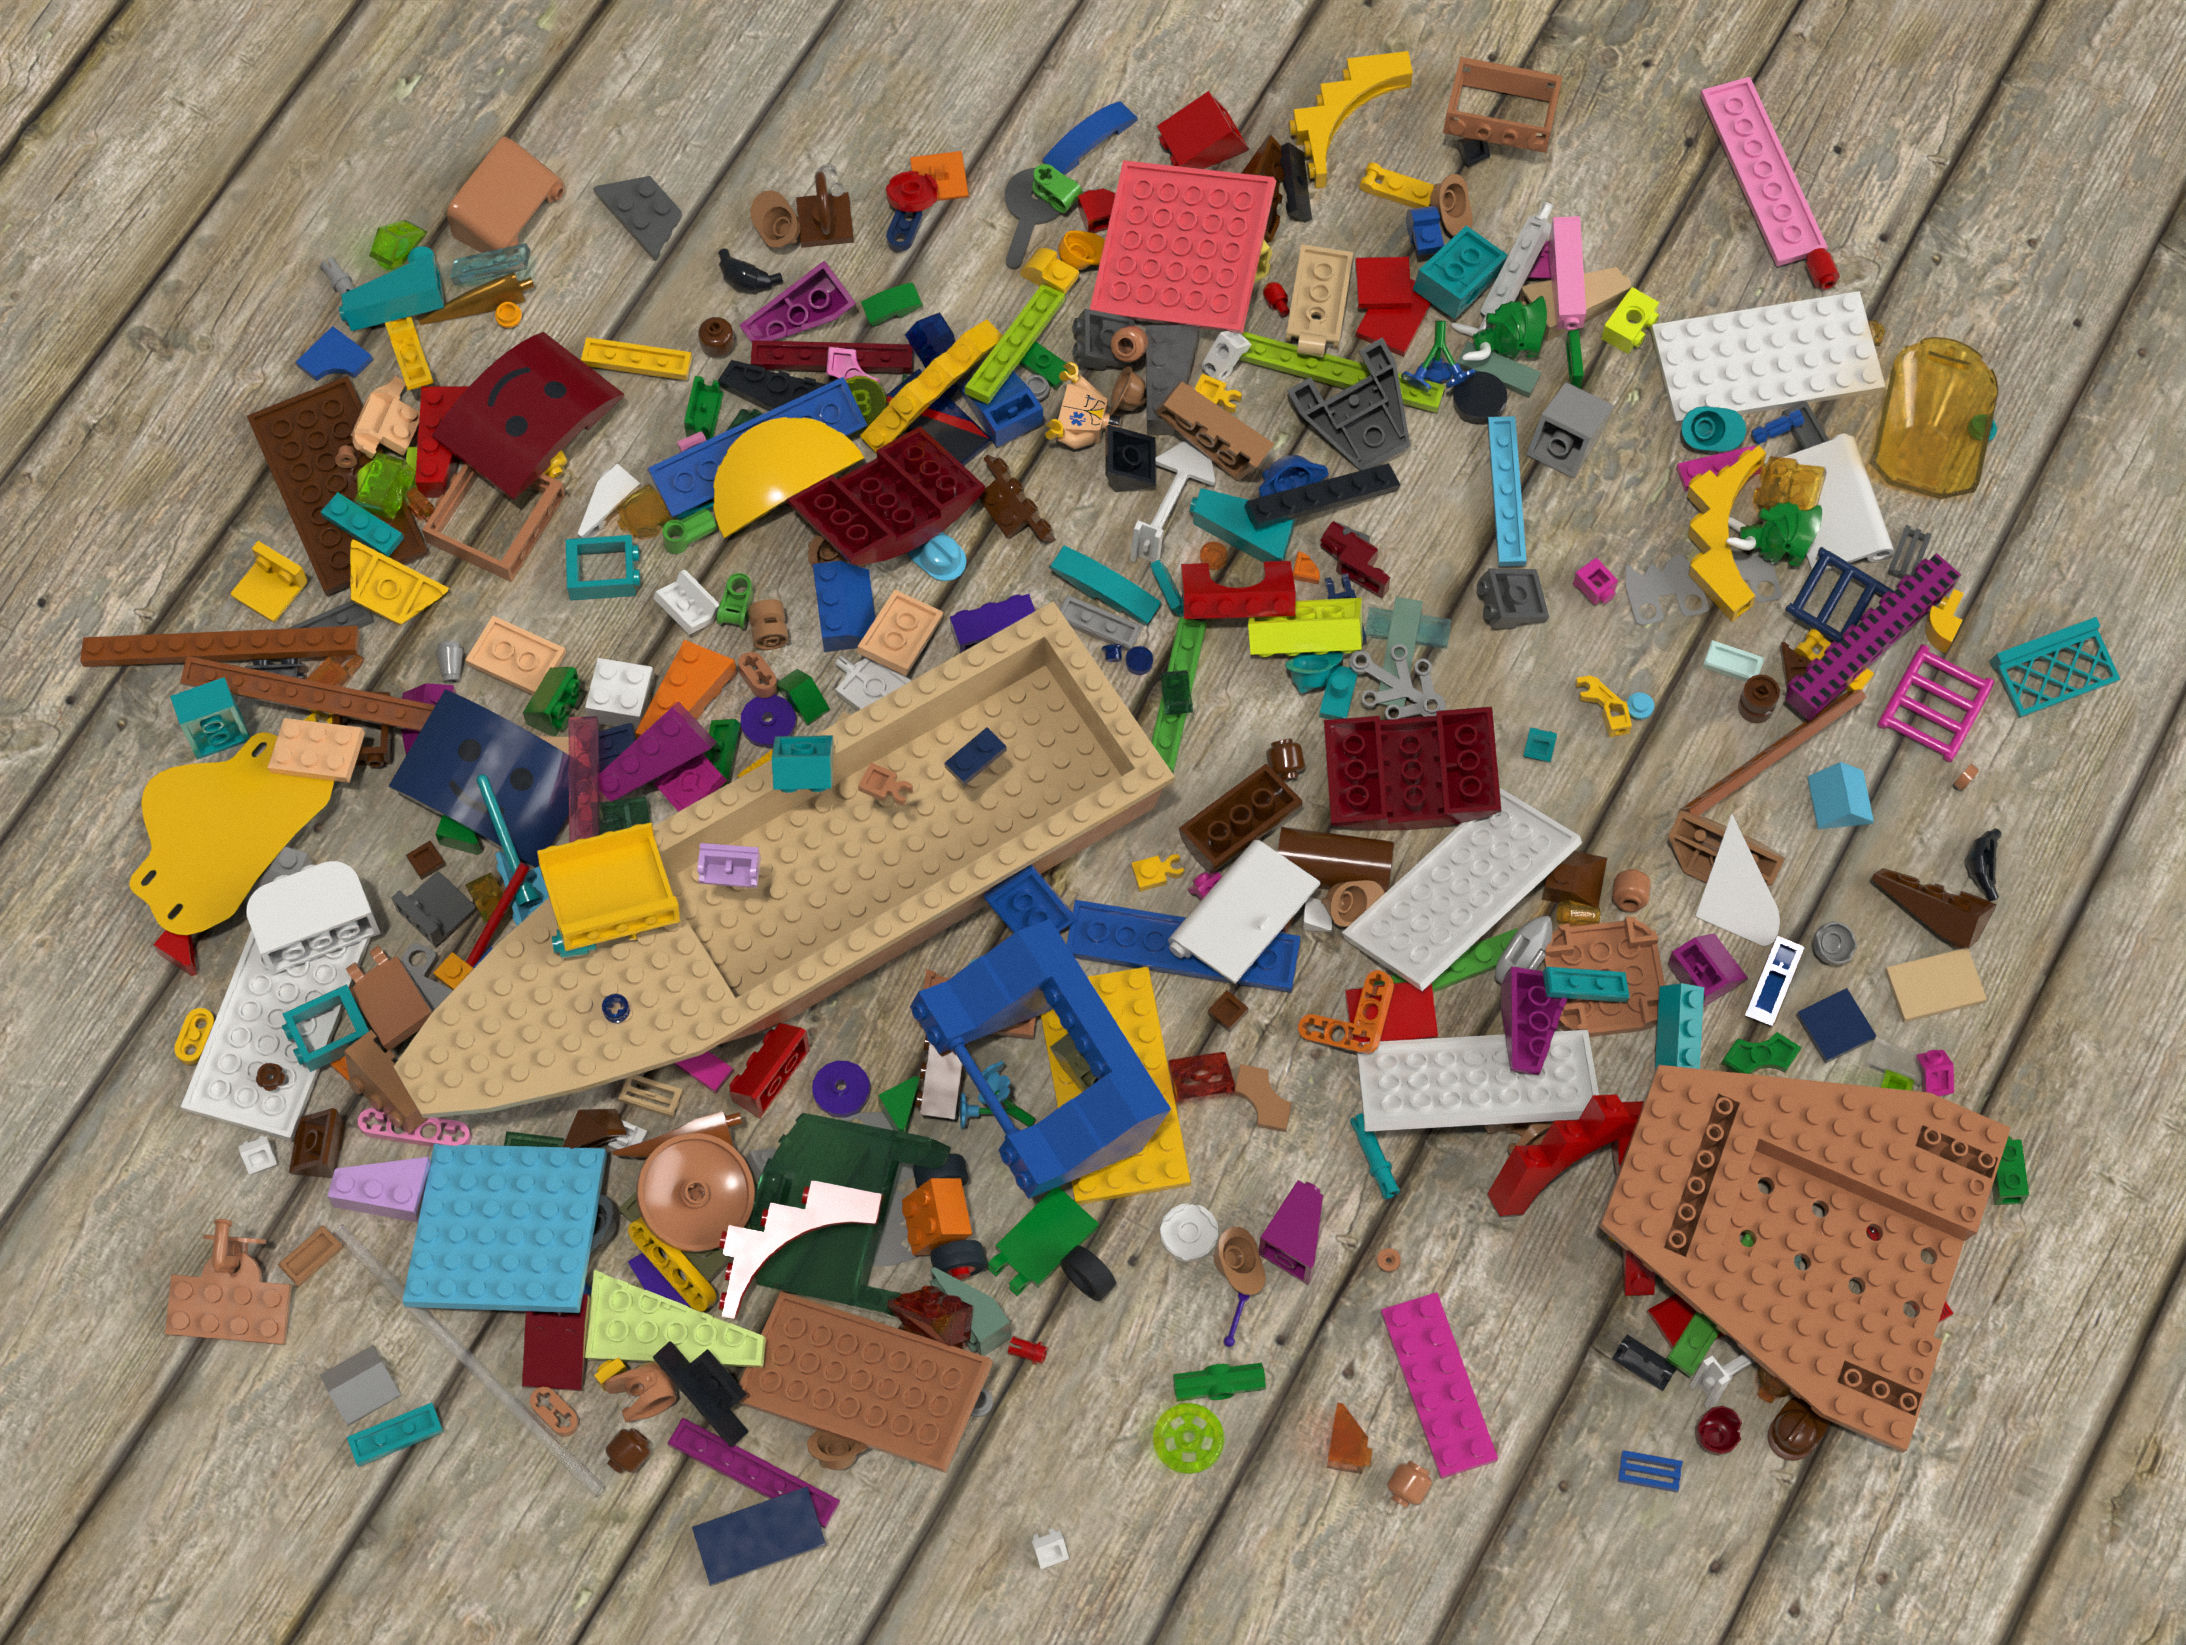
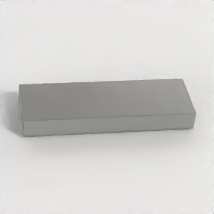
M1069 595L1066 596L1059 609L1073 629L1130 653L1142 631V626Z

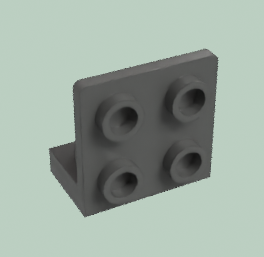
M438 871L408 897L400 890L391 897L396 910L434 947L442 942L476 910L475 905Z

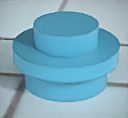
M1638 692L1632 694L1627 700L1629 714L1632 718L1642 720L1648 718L1653 713L1654 701L1649 695Z

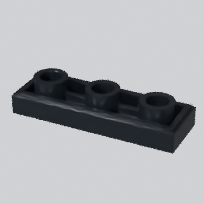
M1287 142L1281 145L1282 157L1280 158L1285 178L1283 186L1287 194L1286 210L1290 216L1296 217L1305 223L1312 220L1304 152Z

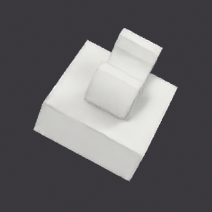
M621 1120L627 1135L611 1140L608 1146L609 1149L615 1151L644 1142L648 1132Z
M260 1136L255 1141L249 1143L246 1141L243 1145L238 1146L249 1174L277 1165L276 1157L267 1136Z
M1051 1528L1048 1529L1050 1534L1041 1538H1039L1038 1534L1033 1536L1034 1540L1031 1542L1040 1569L1069 1559L1060 1530L1055 1531Z

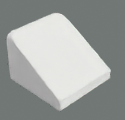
M1309 897L1305 902L1303 930L1331 932L1332 918L1328 914L1325 905L1321 903V900Z

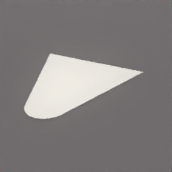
M1731 814L1695 917L1759 945L1767 946L1774 942L1778 935L1780 925L1779 911Z

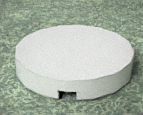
M1189 1203L1180 1204L1170 1209L1163 1218L1160 1227L1161 1243L1166 1252L1174 1259L1183 1262H1197L1207 1257L1215 1249L1218 1240V1223L1213 1214L1205 1207L1189 1205Z

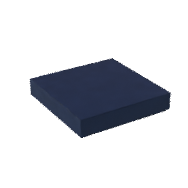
M1848 988L1802 1009L1796 1014L1825 1064L1875 1040L1877 1037Z

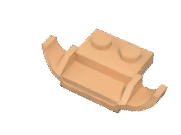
M394 376L386 385L370 393L351 433L354 447L366 454V457L370 459L375 455L376 447L379 443L404 455L419 424L420 411L399 400L400 394L405 387V382L397 376Z

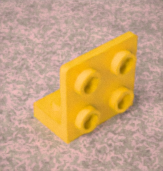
M257 541L251 548L256 559L255 564L232 590L231 596L274 623L308 581L301 566L262 542Z

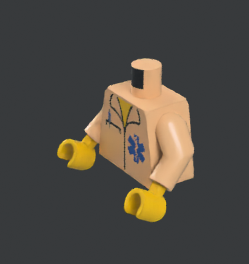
M1068 362L1063 365L1068 372H1060L1059 378L1064 382L1071 380V384H1067L1058 420L1052 419L1046 424L1051 429L1045 433V436L1049 440L1056 438V441L1062 442L1073 449H1078L1093 443H1100L1103 429L1106 430L1107 425L1120 427L1122 416L1109 415L1108 399L1084 377L1078 374V367L1075 363Z

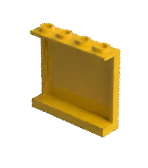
M651 822L637 824L615 832L609 831L587 839H577L574 842L559 846H549L537 851L539 867L565 951L680 922L679 905L676 896L672 894L654 839Z

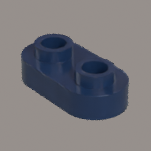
M896 210L886 233L887 244L892 250L903 252L912 246L923 220L922 211L905 212ZM908 217L913 218V220H911V221H908V220H905V219L908 218ZM903 239L904 241L898 242L896 240Z

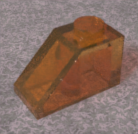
M1337 1402L1326 1468L1362 1474L1364 1465L1370 1466L1373 1448L1367 1447L1368 1436L1345 1405Z

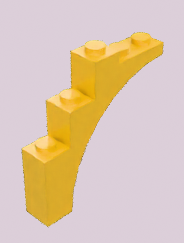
M1409 51L1347 58L1346 69H1342V81L1320 84V92L1315 95L1316 107L1293 109V120H1289L1290 136H1295L1296 146L1303 145L1304 156H1309L1310 163H1307L1308 177L1314 180L1315 189L1326 187V155L1333 136L1342 123L1357 108L1373 98L1391 91L1411 87L1413 71Z
M988 319L963 333L947 352L935 358L917 378L907 383L889 402V405L860 437L875 452L877 449L894 441L947 389L978 363L987 358L1003 335Z
M1759 445L1752 451L1750 449L1744 451L1739 456L1738 462L1731 467L1727 465L1722 468L1717 477L1709 470L1703 475L1701 473L1696 475L1689 482L1687 497L1702 512L1697 514L1689 523L1688 537L1702 551L1691 560L1689 576L1731 622L1753 607L1755 600L1754 593L1740 575L1733 560L1730 544L1726 540L1729 538L1728 520L1735 499L1747 480L1764 464L1766 452Z

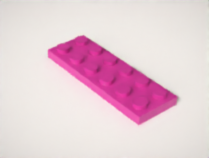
M1435 1292L1381 1309V1316L1440 1479L1497 1462L1498 1457L1438 1293Z

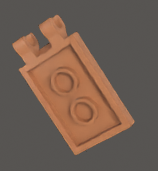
M378 945L369 951L378 964L372 970L365 974L362 969L360 970L356 962L345 969L356 983L355 986L349 989L382 1045L389 1051L421 1029L433 1011L402 961L397 956L390 960L388 955Z

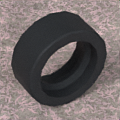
M1076 1245L1061 1260L1062 1270L1070 1281L1081 1292L1095 1301H1101L1116 1285V1280L1106 1265L1095 1254L1081 1245Z

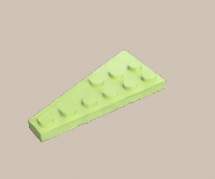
M594 1270L585 1358L587 1360L607 1361L611 1359L614 1361L619 1357L622 1362L645 1363L655 1361L653 1356L671 1341L690 1363L706 1349H709L722 1366L763 1368L766 1342L764 1336Z

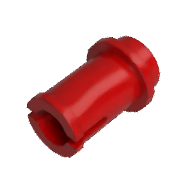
M1017 1336L1012 1337L1010 1343L1022 1348L1009 1346V1355L1030 1360L1033 1365L1044 1363L1048 1347L1043 1346V1342H1038L1037 1344L1017 1338Z

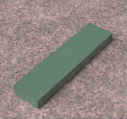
M1395 597L1383 669L1398 679L1396 664L1391 658V649L1396 644L1406 646L1408 650L1406 661L1410 673L1423 601ZM1396 649L1394 654L1396 657H1403L1404 651ZM1380 681L1379 691L1392 689ZM1406 698L1383 702L1376 705L1388 707L1389 705L1394 704L1398 705L1401 708L1405 706Z

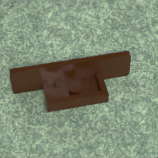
M986 455L983 459L996 476V479L985 488L979 499L1005 536L1012 538L1029 523L1041 540L1053 543L1056 539L1051 533L1053 531L1051 525L1044 518H1040L1036 512L1038 510L1036 504L1023 494L1022 490L1024 488L1022 484L1008 473L1009 466L1000 457L995 458Z

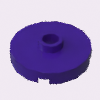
M775 694L768 698L755 697L745 705L741 713L740 725L745 738L751 744L758 747L766 746V748H773L775 737L793 735L796 727V714L792 705L785 698ZM765 717L773 718L770 722L763 720Z
M834 1061L826 1064L817 1072L813 1080L812 1094L816 1105L828 1113V1115L846 1118L857 1114L870 1097V1082L866 1072L859 1065L850 1061ZM844 1084L846 1088L844 1090H837L836 1086Z

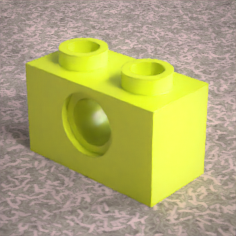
M1631 287L1604 325L1601 339L1629 354L1634 346L1638 348L1642 344L1646 333H1644L1646 329L1656 324L1660 316L1657 313L1659 302Z

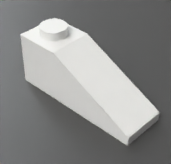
M616 464L612 469H607L600 476L579 528V538L599 537L643 497L641 484L620 465Z

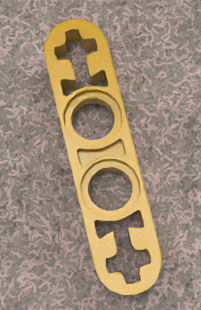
M641 1217L629 1225L628 1234L631 1240L691 1308L703 1312L715 1304V1290L680 1250L669 1247L658 1240L646 1227ZM658 1247H661L664 1250L667 1259L661 1256ZM678 1269L683 1271L686 1281L679 1276Z

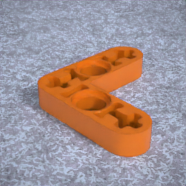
M1381 970L1372 971L1367 975L1354 1024L1308 1014L1299 1021V1034L1303 1038L1315 1043L1362 1054L1374 1052L1381 1039L1393 993V978ZM1382 980L1385 982L1384 987L1377 988L1374 986L1375 981ZM1370 995L1382 998L1381 1002L1370 998ZM1376 1004L1379 1009L1378 1015L1375 1019L1368 1020L1366 1018V1009L1370 1005ZM1315 1024L1325 1028L1324 1034L1317 1031L1310 1032L1307 1030L1308 1025ZM1342 1026L1345 1030V1036L1341 1041L1335 1042L1332 1038L1333 1030L1336 1027ZM1353 1034L1359 1037L1367 1036L1370 1038V1042L1363 1045L1356 1040H1352Z

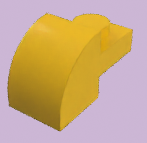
M1038 248L1021 269L1020 276L1039 287L1041 284H1044L1066 294L1078 279L1079 270L1058 259L1057 252L1048 248Z
M1956 589L1953 590L1949 598L1943 597L1938 608L1932 605L1925 622L1927 639L1936 649L1945 654L1963 621L1954 616L1964 593Z

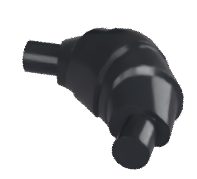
M726 248L718 252L721 260L719 266L724 276L723 279L736 291L757 294L758 292L772 289L771 286L783 283L780 272L768 275L767 272L756 268L751 263L731 257L729 250Z
M1996 828L1986 831L1981 837L1975 839L1966 857V866L1969 869L1970 875L1975 879L1980 888L1984 890L1988 901L1999 898L1995 888L1996 852L1998 847L1997 840L2001 838L2002 833Z

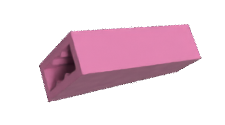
M1580 216L1553 217L1548 241V255L1556 329L1575 330L1583 328L1586 317Z

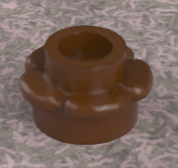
M273 1063L263 1064L257 1071L256 1083L258 1086L264 1087L266 1091L276 1090L277 1086H281L285 1081L282 1067ZM269 1075H273L271 1080L268 1079Z

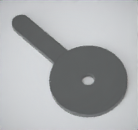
M1035 168L1025 169L1014 175L1005 189L1006 207L1019 220L1006 257V266L1012 270L1021 267L1035 225L1051 222L1062 214L1043 199H1033L1031 197L1034 194L1032 186Z

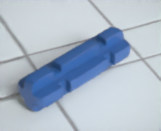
M1799 409L1789 412L1787 417L1783 415L1765 423L1763 428L1759 426L1753 429L1751 433L1754 441L1760 444L1767 441V437L1773 438L1791 430V426L1797 427L1804 423L1802 413Z

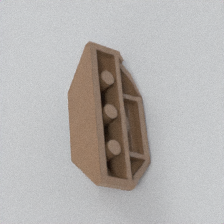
M1680 810L1668 837L1684 873L1706 883L1708 882L1727 826L1712 819ZM1742 834L1766 885H1773L1785 858L1762 842Z

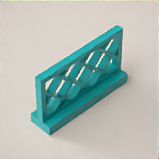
M2097 617L2001 651L1989 660L1993 671H1998L2019 718L2116 683L2121 679L2098 631L2101 626ZM2093 638L2097 647L2095 656L2081 651L2084 641ZM2064 649L2074 654L2070 665L2056 660L2060 650ZM2078 656L2092 661L2088 673L2074 667ZM2039 658L2050 663L2046 674L2031 669L2034 660ZM2096 664L2106 667L2110 678L2102 680L2093 676ZM2054 665L2068 671L2064 682L2049 677ZM2016 668L2025 672L2021 683L2012 681L2007 670ZM2072 673L2086 679L2083 688L2077 689L2068 685ZM2029 674L2043 680L2039 692L2024 686ZM2047 682L2061 688L2058 697L2051 698L2043 694ZM2022 691L2036 697L2032 707L2023 708L2019 699Z

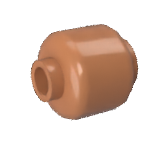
M1132 325L1123 327L1113 335L1111 350L1115 357L1123 362L1136 361L1146 353L1149 344L1147 335L1139 327Z
M1628 869L1618 873L1614 879L1612 893L1615 904L1627 912H1636L1645 907L1650 898L1651 881L1649 877L1637 869Z
M1410 1460L1407 1464L1399 1463L1387 1483V1488L1394 1493L1391 1499L1406 1508L1409 1503L1420 1505L1432 1485V1480L1428 1476L1430 1472Z

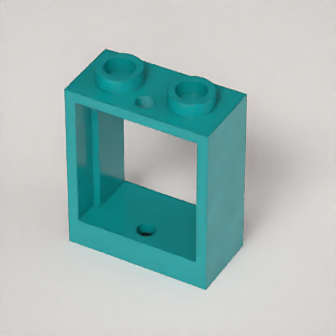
M632 535L565 539L567 591L570 601L636 596V586H641L640 570L635 569V561H640L639 545H634ZM625 552L626 578L581 581L580 555Z
M347 984L283 1013L286 1024L282 1025L285 1035L288 1041L295 1040L298 1048L294 1049L293 1052L300 1066L306 1064L310 1072L344 1057V1050L369 1032ZM343 1003L356 1032L309 1053L296 1024Z

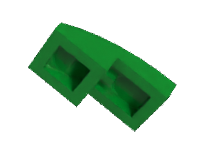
M913 282L884 290L861 301L867 319L873 327L895 315L902 318L923 306Z

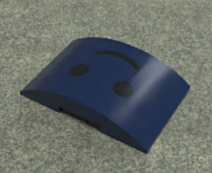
M445 689L388 787L436 814L448 818L503 850L477 784V777L481 774L486 775L518 858L536 868L539 866L537 851L553 844L594 771L517 724Z

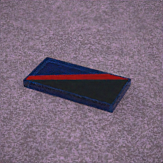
M920 369L916 370L886 395V407L907 383L922 373ZM945 393L936 399L905 429L909 433L921 426L963 466L992 444V438Z

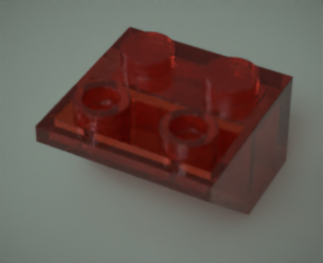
M923 1286L920 1290L903 1293L900 1297L888 1300L887 1307L907 1328L947 1346L970 1339L973 1305L961 1301V1298L958 1296L943 1293L935 1286Z

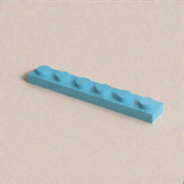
M1515 416L1488 417L1487 425L1498 567L1526 566Z

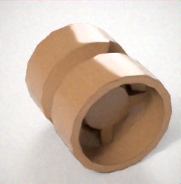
M767 599L755 602L749 606L748 613L750 625L753 627L751 632L754 647L760 650H774L786 645L789 638L787 626L784 623L783 603L778 600Z

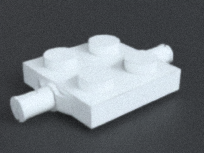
M840 656L835 662L836 666L847 673L845 679L835 689L836 695L857 711L911 682L905 675L867 657L854 665L843 656Z

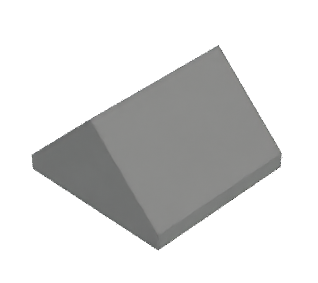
M373 1345L320 1375L347 1426L401 1397Z

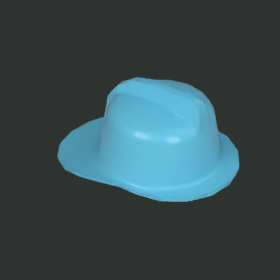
M943 532L908 552V556L912 561L936 580H954L965 570L966 556L964 551L953 538Z

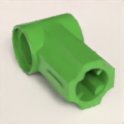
M704 508L680 521H668L662 531L665 550L671 554L683 553L689 544L716 531L717 525L712 514ZM674 535L681 536V537L678 538V539H672V538H670L671 536H674Z

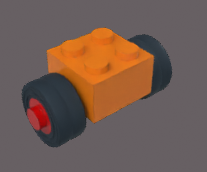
M939 1154L917 1162L913 1166L917 1189L902 1199V1213L906 1220L907 1238L911 1245L912 1255H930L932 1268L935 1267L958 1280L980 1273L986 1268L983 1246L977 1240H965L972 1235L963 1191V1186L968 1182L964 1157L959 1154Z

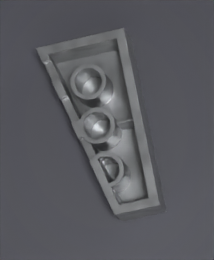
M1146 325V335L1149 342L1146 350L1147 435H1174L1175 429L1158 416L1155 411L1173 387L1181 381L1185 384L1188 383L1195 351L1199 342V327L1190 325Z

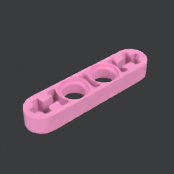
M368 1108L361 1112L358 1117V1125L361 1132L370 1138L434 1147V1144L449 1146L469 1145L471 1142V1133L468 1126L460 1121L433 1117L427 1119L410 1134L406 1131L402 1134H396L392 1131L393 1124L389 1119L386 1122L388 1116L381 1110L376 1111L374 1108ZM372 1117H375L378 1123L386 1124L387 1131L384 1132L383 1126L373 1124L372 1129H369L365 1122H369ZM426 1125H434L437 1128L436 1134L431 1138L421 1136V1130ZM445 1127L446 1133L453 1135L457 1133V1130H461L464 1137H459L458 1141L454 1142L452 1136L443 1134L442 1128Z

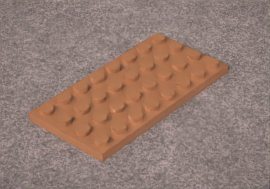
M780 1291L761 1334L766 1338L763 1368L746 1367L739 1385L747 1395L738 1404L946 1473L993 1361L988 1357Z

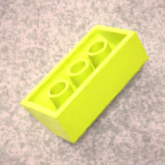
M1362 598L1295 601V616L1249 617L1250 655L1257 654L1260 657H1269L1273 654L1285 653L1288 656H1295L1301 654V652H1313L1314 654L1321 655L1329 651L1353 653L1357 650H1362Z

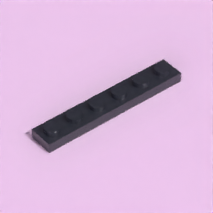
M1387 463L1248 500L1244 507L1255 529L1396 492L1401 484L1392 467Z

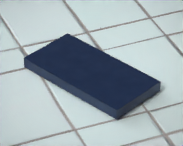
M808 1487L692 1527L710 1586L827 1546Z

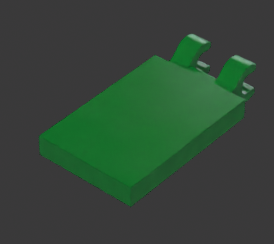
M1059 1186L1053 1188L995 1245V1249L999 1254L995 1255L987 1263L989 1266L987 1269L997 1277L1010 1265L1018 1275L1009 1282V1290L1018 1297L1031 1282L1039 1288L1061 1266V1260L1076 1245H1082L1099 1228V1223Z

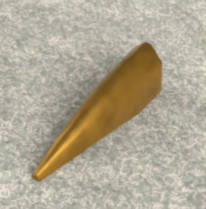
M515 272L509 273L444 304L445 308L432 311L421 318L419 323L424 325L496 311L498 306L504 302H512L514 304L525 302L522 291L534 288L531 277L518 281Z

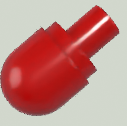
M1277 282L1266 284L1263 289V296L1269 307L1273 310H1278L1281 316L1289 314L1290 310L1287 306L1288 295L1282 285Z

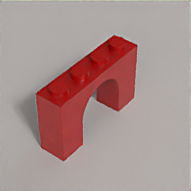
M1264 561L1263 580L1256 585L1241 588L1226 587L1215 583L1210 578L1208 563L1181 564V592L1184 619L1295 616L1296 591L1291 561Z

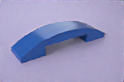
M1121 101L1110 104L1093 113L1070 130L1042 159V163L1049 164L1063 175H1066L1079 165V159L1114 132L1118 135L1138 121V117Z

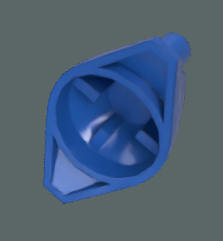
M1299 455L1284 456L1274 461L1269 469L1262 473L1265 481L1259 487L1260 496L1263 497L1320 482L1329 475L1328 469L1324 465L1310 462Z

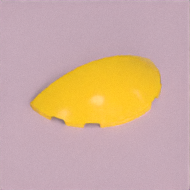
M782 417L752 427L729 447L715 475L713 510L723 538L730 536L770 513L773 509L787 502L789 497L830 475L835 476L863 460L864 456L856 445L843 433L814 419Z

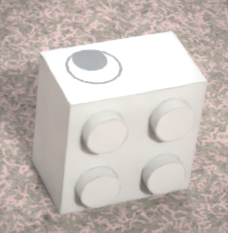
M598 658L585 706L589 722L612 726L632 723L635 730H637L651 702L656 682L653 668Z

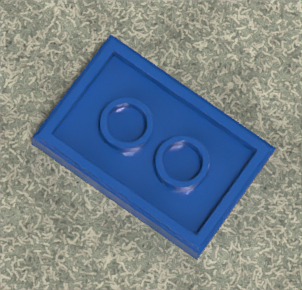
M1032 864L1001 881L983 894L988 904L1013 933L1051 919L1058 932H1060L1077 920L1073 912Z

